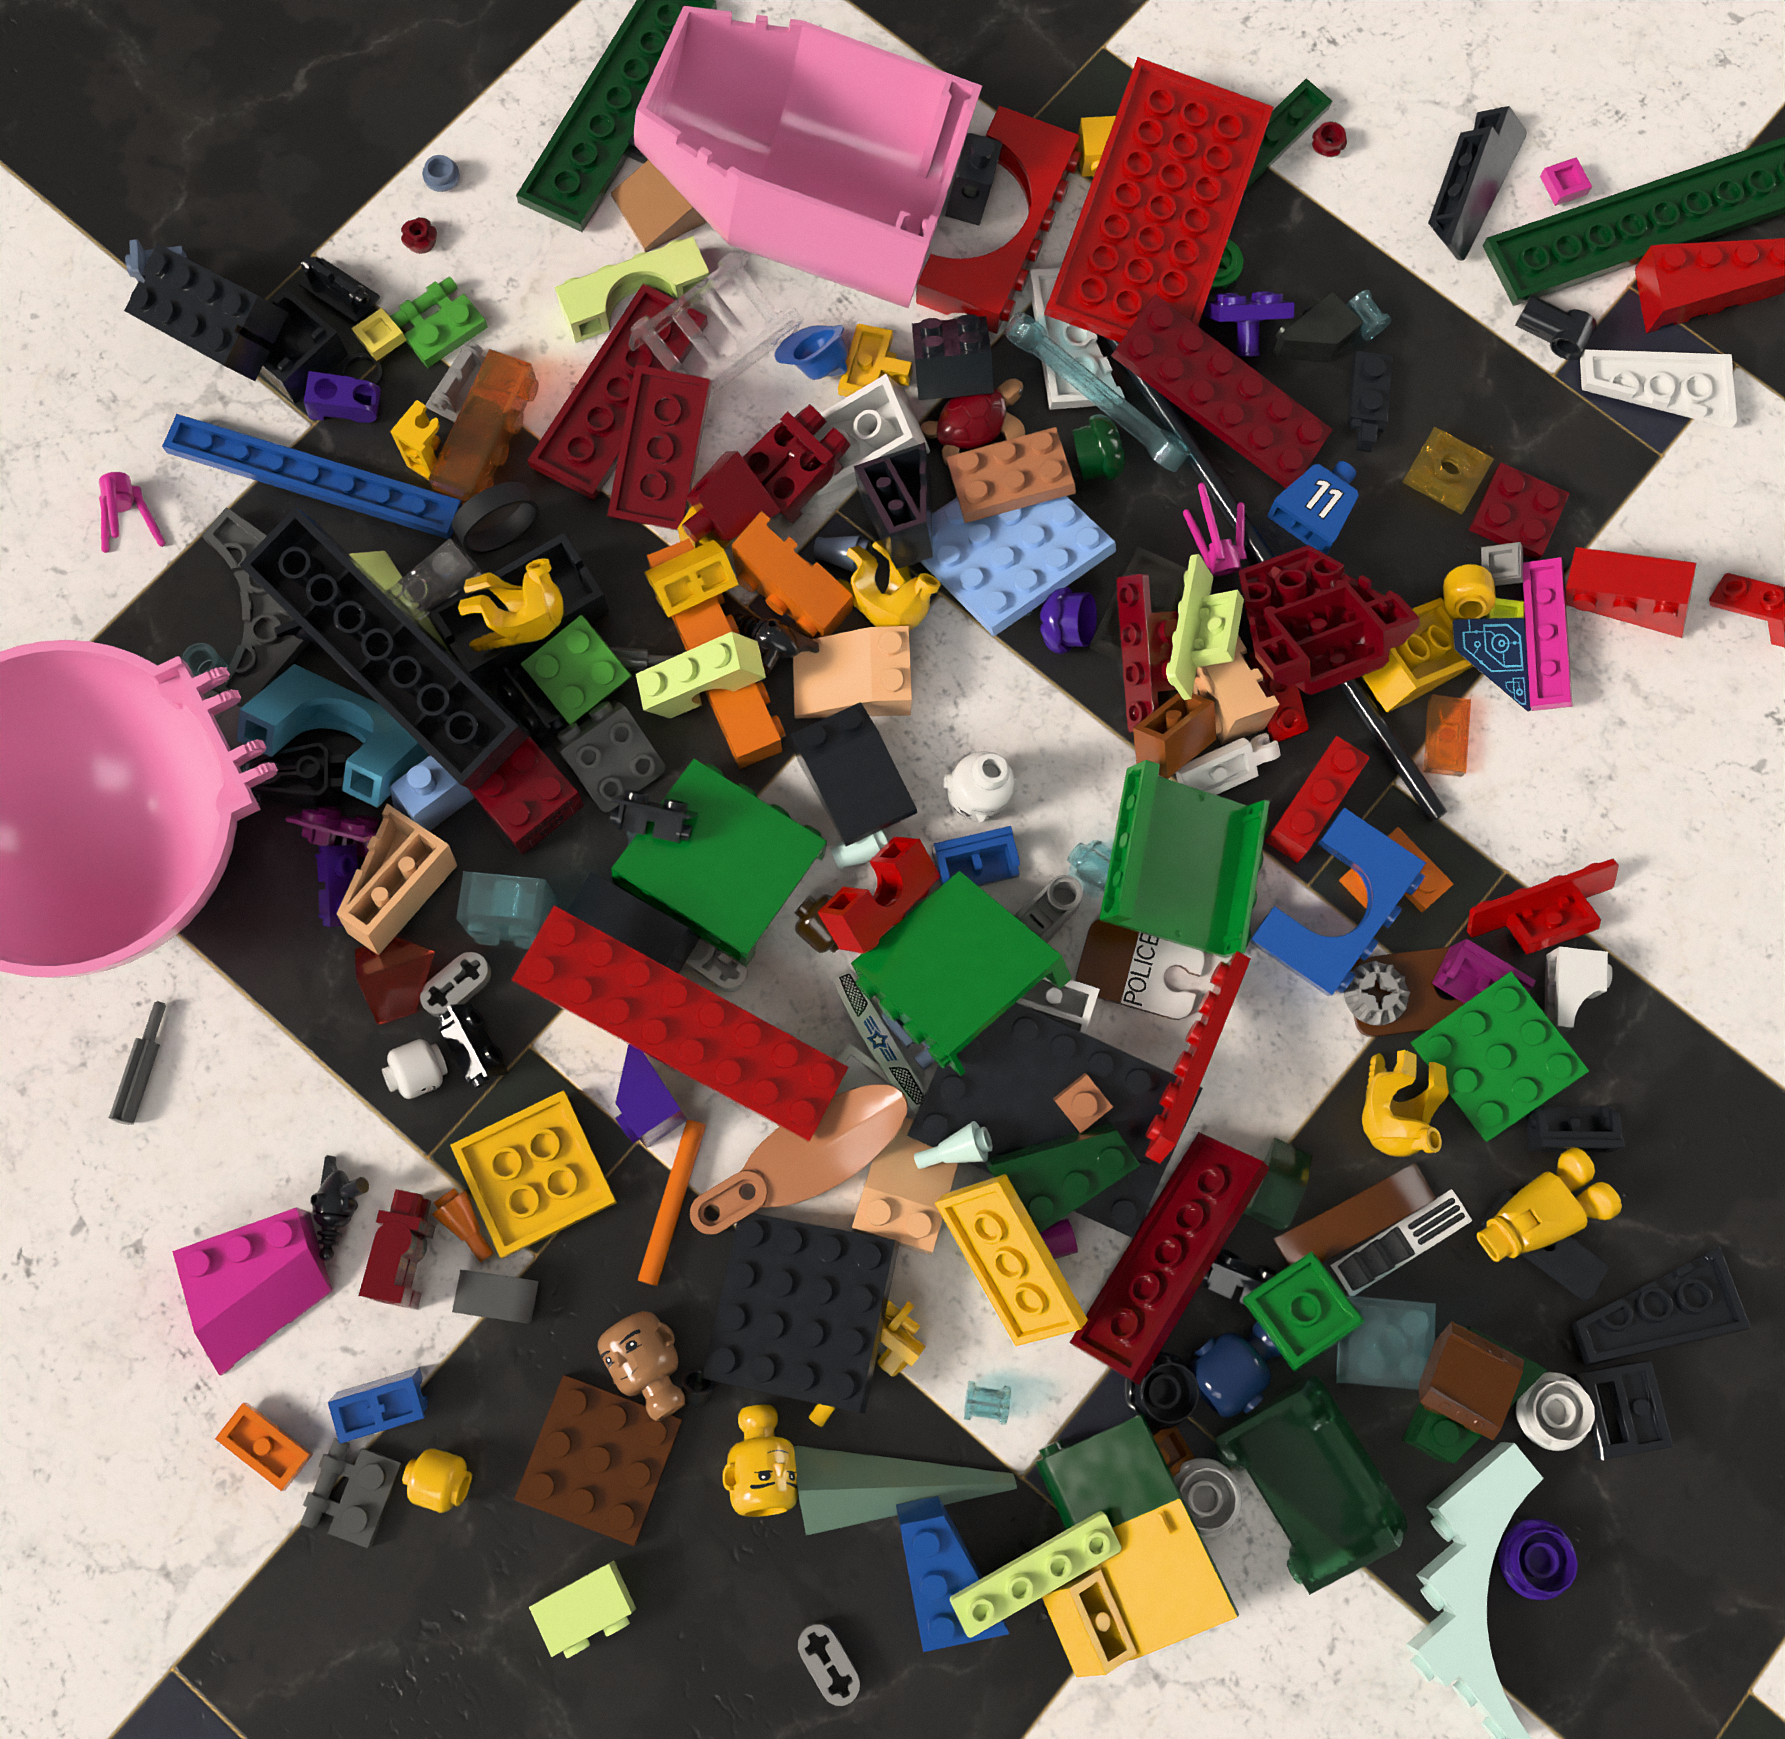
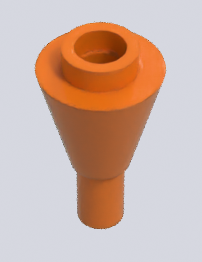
M454 1188L433 1202L438 1210L431 1215L462 1242L465 1241L480 1263L494 1253L479 1232L480 1227L467 1190L458 1194Z

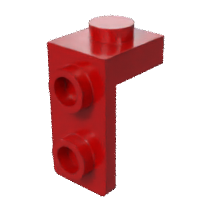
M1731 573L1724 574L1709 598L1710 606L1768 621L1771 644L1785 648V587Z
M1251 653L1249 655L1250 659L1246 660L1250 670L1259 669L1263 676V681L1258 682L1267 698L1275 696L1280 704L1267 724L1270 739L1279 742L1307 731L1309 727L1299 688L1296 685L1289 687L1274 681L1256 659L1255 653Z

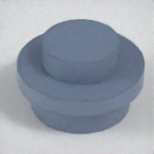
M444 155L430 157L426 161L422 172L427 187L437 192L451 190L457 185L460 178L456 163Z

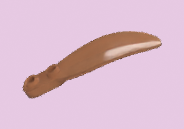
M876 1084L862 1086L834 1095L809 1142L778 1127L753 1151L739 1173L734 1174L694 1200L690 1208V1219L693 1226L701 1233L717 1234L761 1208L781 1207L799 1203L818 1196L846 1181L867 1166L896 1136L908 1110L905 1094L895 1086ZM747 1183L752 1184L756 1190L755 1196L752 1199H746L742 1195V1187ZM710 1205H715L720 1210V1216L716 1221L710 1220L706 1215V1210Z

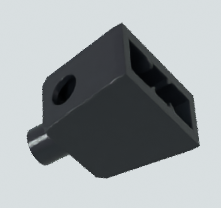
M967 133L945 216L980 226L1002 147L1000 141ZM965 186L977 188L976 195L974 197L966 195L963 192Z

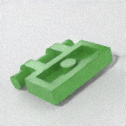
M450 276L440 283L433 282L426 287L427 292L412 302L406 300L399 305L400 310L389 316L399 328L408 322L412 325L413 328L404 334L406 342L427 368L488 328L484 317L464 294L452 302L447 297L458 289ZM436 304L440 310L424 320L420 314Z

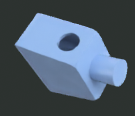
M431 755L420 764L412 767L390 786L394 808L428 831H431L473 799L467 787L460 785Z

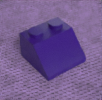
M628 1045L615 1102L621 1114L615 1117V1119L632 1143L640 1140L648 1148L684 1124L687 1118L645 1054Z

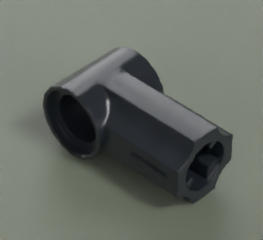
M1531 295L1515 326L1549 342L1552 352L1558 357L1566 360H1576L1581 357L1596 329L1597 323L1594 317L1585 311L1573 309L1566 312Z

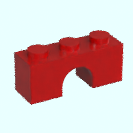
M1336 736L1265 842L1298 863L1308 852L1370 757Z
M894 836L869 861L877 876V888L873 896L867 889L843 886L817 912L840 950L865 954L875 948L879 943V939L893 925L899 923L904 918L907 910L917 900L925 897L929 893L930 887L941 877L920 839Z

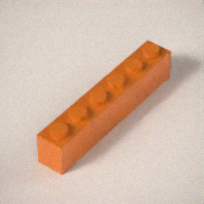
M690 538L647 555L650 569L694 549ZM722 593L671 616L686 651L729 632L740 634L731 614L725 616L720 606L725 603ZM762 681L750 684L734 692L727 689L705 691L739 770L782 752L781 738L786 737L779 717L777 715L771 717L767 710L766 704L770 703V698Z

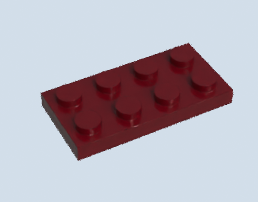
M635 365L607 514L608 517L678 531L677 528L688 513L689 501L687 495L693 486L711 392V379Z

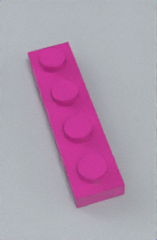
M1562 558L1524 562L1523 592L1530 707L1532 711L1573 707Z

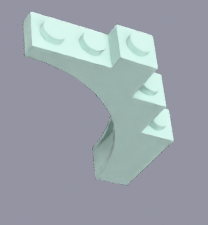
M1508 1442L1499 1443L1426 1506L1434 1516L1430 1522L1435 1530L1447 1542L1450 1540L1454 1542L1416 1574L1424 1585L1420 1591L1425 1599L1438 1612L1441 1609L1444 1611L1412 1638L1406 1646L1414 1654L1410 1662L1428 1683L1433 1679L1435 1682L1447 1687L1456 1680L1452 1688L1469 1708L1475 1705L1486 1718L1481 1722V1725L1492 1739H1532L1518 1720L1504 1693L1493 1661L1487 1627L1489 1577L1497 1547L1516 1509L1525 1497L1544 1479L1515 1443Z

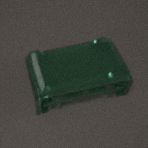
M1312 1375L1297 1383L1216 1436V1449L1221 1461L1226 1467H1233L1239 1472L1247 1470L1292 1544L1289 1548L1290 1559L1287 1560V1567L1293 1579L1298 1584H1303L1309 1595L1400 1547L1408 1528L1405 1514L1332 1395L1316 1375Z

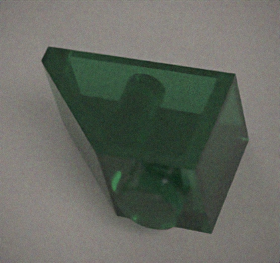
M1275 1137L1264 1160L1270 1169L1243 1213L1277 1230L1290 1227L1306 1190L1313 1155Z

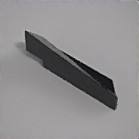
M1510 106L1477 112L1474 130L1460 133L1428 224L1457 260L1463 261L1466 259L1526 138V129Z

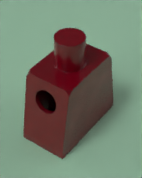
M727 451L687 495L689 503L697 513L684 522L682 527L695 543L700 541L709 532H712L719 541H730L739 536L761 511L771 518L781 510L738 451Z

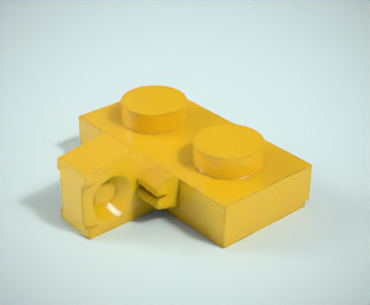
M857 324L845 362L848 370L845 374L841 375L838 395L848 397L885 374L890 376L899 385L909 386L913 374L912 362L896 359L897 354L889 352L893 341L892 330Z

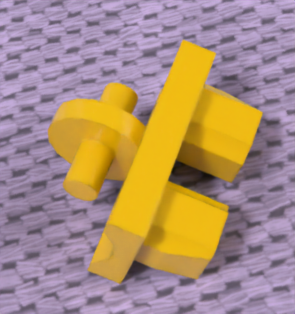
M889 1300L887 1303L880 1342L888 1348L877 1363L892 1377L903 1370L907 1364L912 1367L926 1347L913 1336L920 1325L908 1316L915 1306L909 1300L901 1310Z

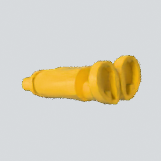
M1570 1148L1560 1155L1556 1175L1551 1172H1544L1521 1189L1500 1209L1495 1217L1487 1221V1227L1477 1233V1239L1492 1260L1498 1262L1507 1256L1515 1258L1521 1253L1543 1248L1581 1231L1587 1225V1217L1599 1220L1612 1219L1621 1212V1199L1617 1192L1604 1182H1597L1591 1185L1575 1198L1571 1192L1588 1184L1594 1177L1595 1169L1590 1157L1583 1150Z

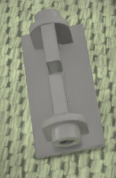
M470 342L468 346H463L426 403V408L458 424L496 363L481 356L483 349L478 344Z

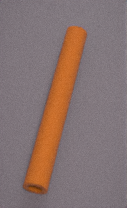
M686 1120L638 1281L658 1286L706 1125L703 1123Z

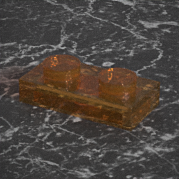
M1432 695L1428 699L1423 772L1462 777L1466 773L1471 699Z

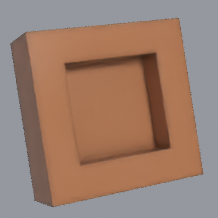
M1086 1073L1053 1098L1080 1133L1113 1108Z

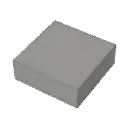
M1521 542L1481 547L1482 567H1485L1491 573L1495 586L1523 582V547Z

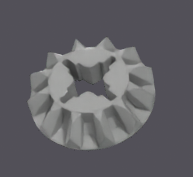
M1376 960L1361 964L1352 971L1356 975L1344 991V998L1349 1010L1356 1018L1370 1025H1386L1398 1019L1407 1009L1410 991L1407 989L1405 976L1400 975L1393 965L1379 963ZM1376 980L1379 983L1380 989L1392 992L1381 999L1379 1008L1375 996L1362 993L1374 987Z

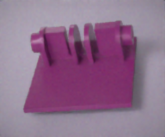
M317 805L316 809H303L302 813L286 817L285 820L286 822L303 826L302 837L308 838V842L320 846L341 845V843L342 845L357 844V855L365 858L369 851L367 848L372 836H376L380 827L379 819L366 815H355V818L341 815V809L329 805Z

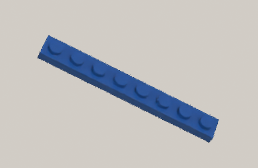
M176 414L162 445L166 453L449 540L454 531L452 528L453 518L463 505L461 500L180 414Z

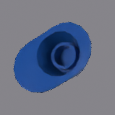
M816 325L801 329L790 335L778 346L774 357L781 364L795 365L812 380L822 379L826 376L843 375L848 370L845 363L848 350L841 336L845 329L843 325Z

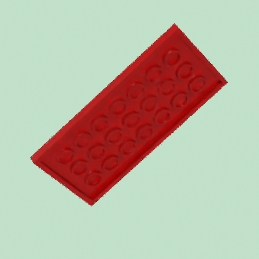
M1137 57L1044 315L1121 342L1150 299L1156 294L1198 326L1274 107Z

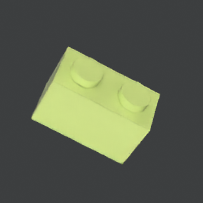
M613 1560L531 1605L529 1609L551 1657L563 1651L567 1659L589 1647L590 1643L587 1638L603 1629L607 1637L629 1625L630 1622L627 1616L632 1614L636 1607Z

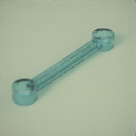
M1017 312L1004 330L1005 336L1014 345L1025 352L1034 354L1145 445L1150 456L1160 465L1174 472L1180 468L1191 453L1189 447L1180 438L1167 430H1161L1049 338L1045 328L1035 319L1023 312Z

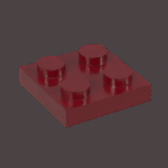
M1500 462L1469 527V531L1500 545L1521 542L1523 555L1538 561L1547 547L1570 493Z

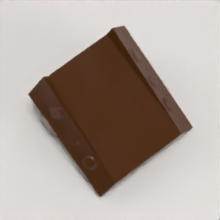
M1451 1321L1435 1340L1418 1383L1420 1403L1423 1404L1425 1409L1435 1414L1445 1415L1464 1425L1466 1429L1494 1440L1502 1429L1523 1373L1524 1360Z

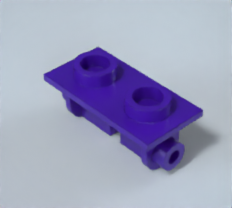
M357 844L319 846V854H315V858H317L318 882H325L326 889L319 890L320 914H318V918H322L323 926H343L337 916V912L358 869Z

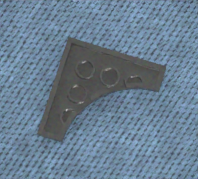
M226 507L202 534V537L228 563L241 590L242 620L245 622L242 643L237 646L232 662L227 669L230 674L229 680L218 685L215 689L220 694L231 689L238 690L241 699L237 705L243 707L282 675L310 642L298 639L294 635L276 637L274 628L294 619L239 565L267 535Z

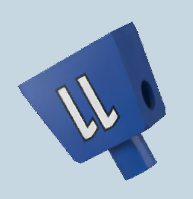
M1339 461L1331 472L1320 464H1314L1277 496L1267 517L1306 545L1327 555L1359 496V492L1349 485L1357 475L1356 470L1344 461Z

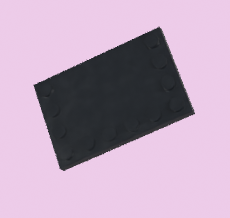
M1016 1002L956 1054L965 1070L962 1076L949 1065L945 1068L938 1065L907 1132V1136L931 1147H936L940 1142L975 1121L980 1128L985 1127L989 1132L992 1141V1151L988 1152V1157L1020 1150L1028 1145H1037L1061 1138L1060 1136L1078 1132V1129L1053 1098L1086 1073L1113 1106L1112 1109L1088 1128L1111 1122L1140 1166L1075 1209L1074 1212L1134 1239L1176 1148L1175 1146L1160 1164L1145 1156L1151 1139L1146 1137L1147 1130L1157 1114H1162L1164 1106L1159 1104L1161 1096L1170 1082L1175 1083L1178 1075ZM1201 1086L1199 1087V1090L1197 1092V1095L1195 1097V1100L1193 1102V1105L1191 1107V1110L1189 1112L1181 1135L1196 1105V1102L1202 1092L1203 1088ZM966 1162L992 1174L986 1162Z

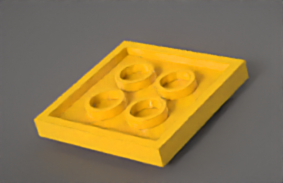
M564 1090L450 1145L501 1259L509 1257L617 1203L569 1097Z

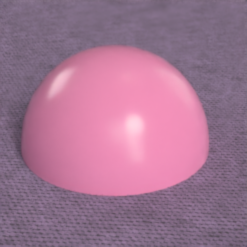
M76 640L40 641L16 646L0 652L1 972L28 977L67 978L108 971L129 964L167 943L184 929L205 906L217 888L227 867L233 849L237 821L261 810L250 788L274 777L278 771L274 762H268L242 773L240 766L263 754L267 747L263 740L256 739L233 750L230 749L214 716L237 705L240 702L241 696L238 690L232 689L205 699L203 695L229 680L230 674L226 667L211 669L209 672L194 677L189 665L180 656L157 666L134 653L114 646Z

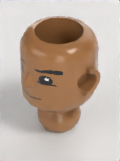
M641 1311L622 1319L607 1329L598 1340V1350L618 1389L628 1396L643 1393L646 1399L648 1415L653 1420L659 1421L685 1405V1397L683 1391L678 1386L673 1385L669 1378L678 1367V1355L673 1346L675 1341L673 1332L666 1324L660 1323L653 1313Z

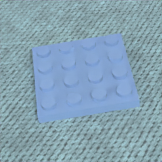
M1067 496L964 523L956 497L932 514L933 557L920 562L994 637L1046 601L1047 597L1055 590L1066 587L1115 553L1116 545L1115 541Z

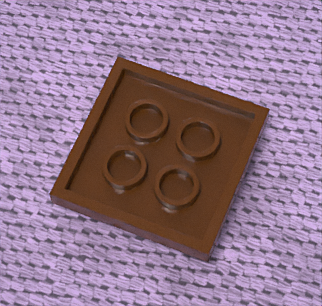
M563 1375L514 1500L635 1546L683 1419L669 1415L662 1420L655 1421L648 1415L646 1405L573 1377Z

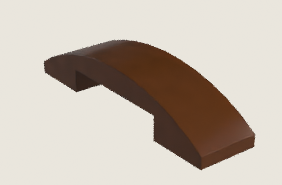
M1412 1163L1318 1216L1277 1236L1273 1240L1288 1267L1311 1251H1313L1320 1262H1323L1434 1201L1436 1197L1416 1163Z

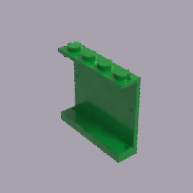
M693 759L664 798L688 803L687 810L698 812L697 817L687 819V825L693 826L690 841L682 840L679 844L652 837L655 822L649 821L646 835L637 833L611 868L612 881L629 894L690 928L701 937L700 939L747 967L755 956L756 944L814 861L817 858L820 860L824 858L827 841L821 837L822 834L810 825L802 826L792 820L788 812L782 807L775 804L768 805L758 799L756 793L744 784L736 785L726 779L724 774L714 765L709 763L704 765Z
M1148 760L1127 768L1099 920L1222 958L1231 957L1236 951L1244 954L1251 939L1249 927L1252 909L1257 901L1256 883L1258 872L1263 864L1262 846L1264 834L1269 826L1268 809L1270 801L1262 800L1247 806L1158 776L1160 764Z
M960 871L879 939V943L875 948L865 954L862 953L851 962L859 977L855 980V984L868 999H872L874 996L880 1000L878 1003L880 1008L889 1019L895 1022L899 1018L904 1023L903 1029L916 1044L919 1045L924 1041L930 1047L928 1049L929 1054L942 1068L949 1065L960 1076L965 1073V1070L956 1054L1044 977L1059 989L1072 979L1060 953Z

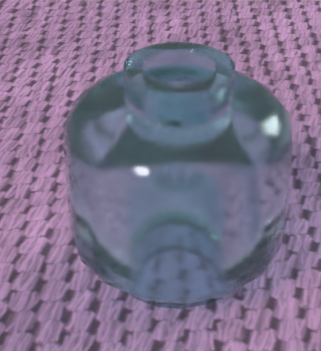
M1093 840L1087 845L1080 842L1067 858V861L1071 864L1068 875L1076 878L1082 885L1083 891L1091 898H1100L1104 896L1112 848L1102 840Z

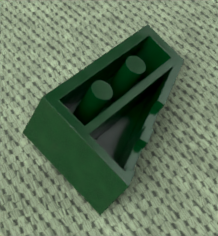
M1111 1122L1088 1128L1082 1133L1079 1131L1060 1136L1061 1138L1037 1145H1028L1020 1150L988 1157L986 1161L988 1169L994 1177L1003 1174L1007 1175L1039 1234L1140 1166Z
M1471 1326L1464 1327L1524 1360L1523 1373L1510 1407L1548 1370ZM1419 1403L1402 1441L1439 1462L1455 1464L1482 1435L1466 1429L1464 1425L1445 1415L1435 1414L1425 1409L1423 1404Z

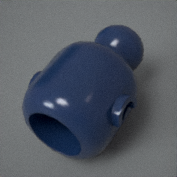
M1257 1321L1252 1328V1333L1246 1339L1235 1332L1224 1333L1217 1339L1212 1336L1205 1345L1194 1352L1197 1356L1189 1364L1188 1369L1197 1380L1200 1397L1217 1414L1229 1418L1237 1415L1242 1410L1245 1413L1249 1412L1263 1400L1262 1392L1267 1388L1271 1380V1370L1266 1362L1272 1357H1279L1282 1354Z

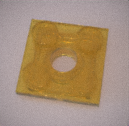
M1434 427L1402 483L1463 514L1494 458ZM1450 462L1454 464L1458 469V473H1447L1442 468L1441 463Z

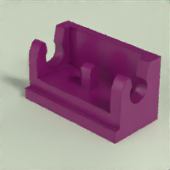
M1465 939L1449 948L1432 984L1459 1001L1466 1003L1510 971H1512L1528 993L1533 988L1536 980L1472 941Z

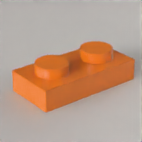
M249 1403L241 1404L215 1438V1440L280 1491L287 1490L313 1455L312 1452Z

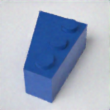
M939 1496L896 1504L923 1652L1010 1634L1006 1620L1003 1619L972 1638L966 1635L950 1603V1597L982 1579L984 1576L972 1559Z

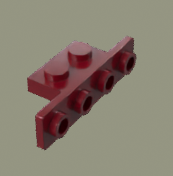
M1148 574L1122 576L1116 580L1126 717L1130 733L1133 732V728L1158 709V691L1177 690L1167 679L1166 667L1171 660L1173 650L1172 636L1177 629L1179 613L1178 611L1151 613Z

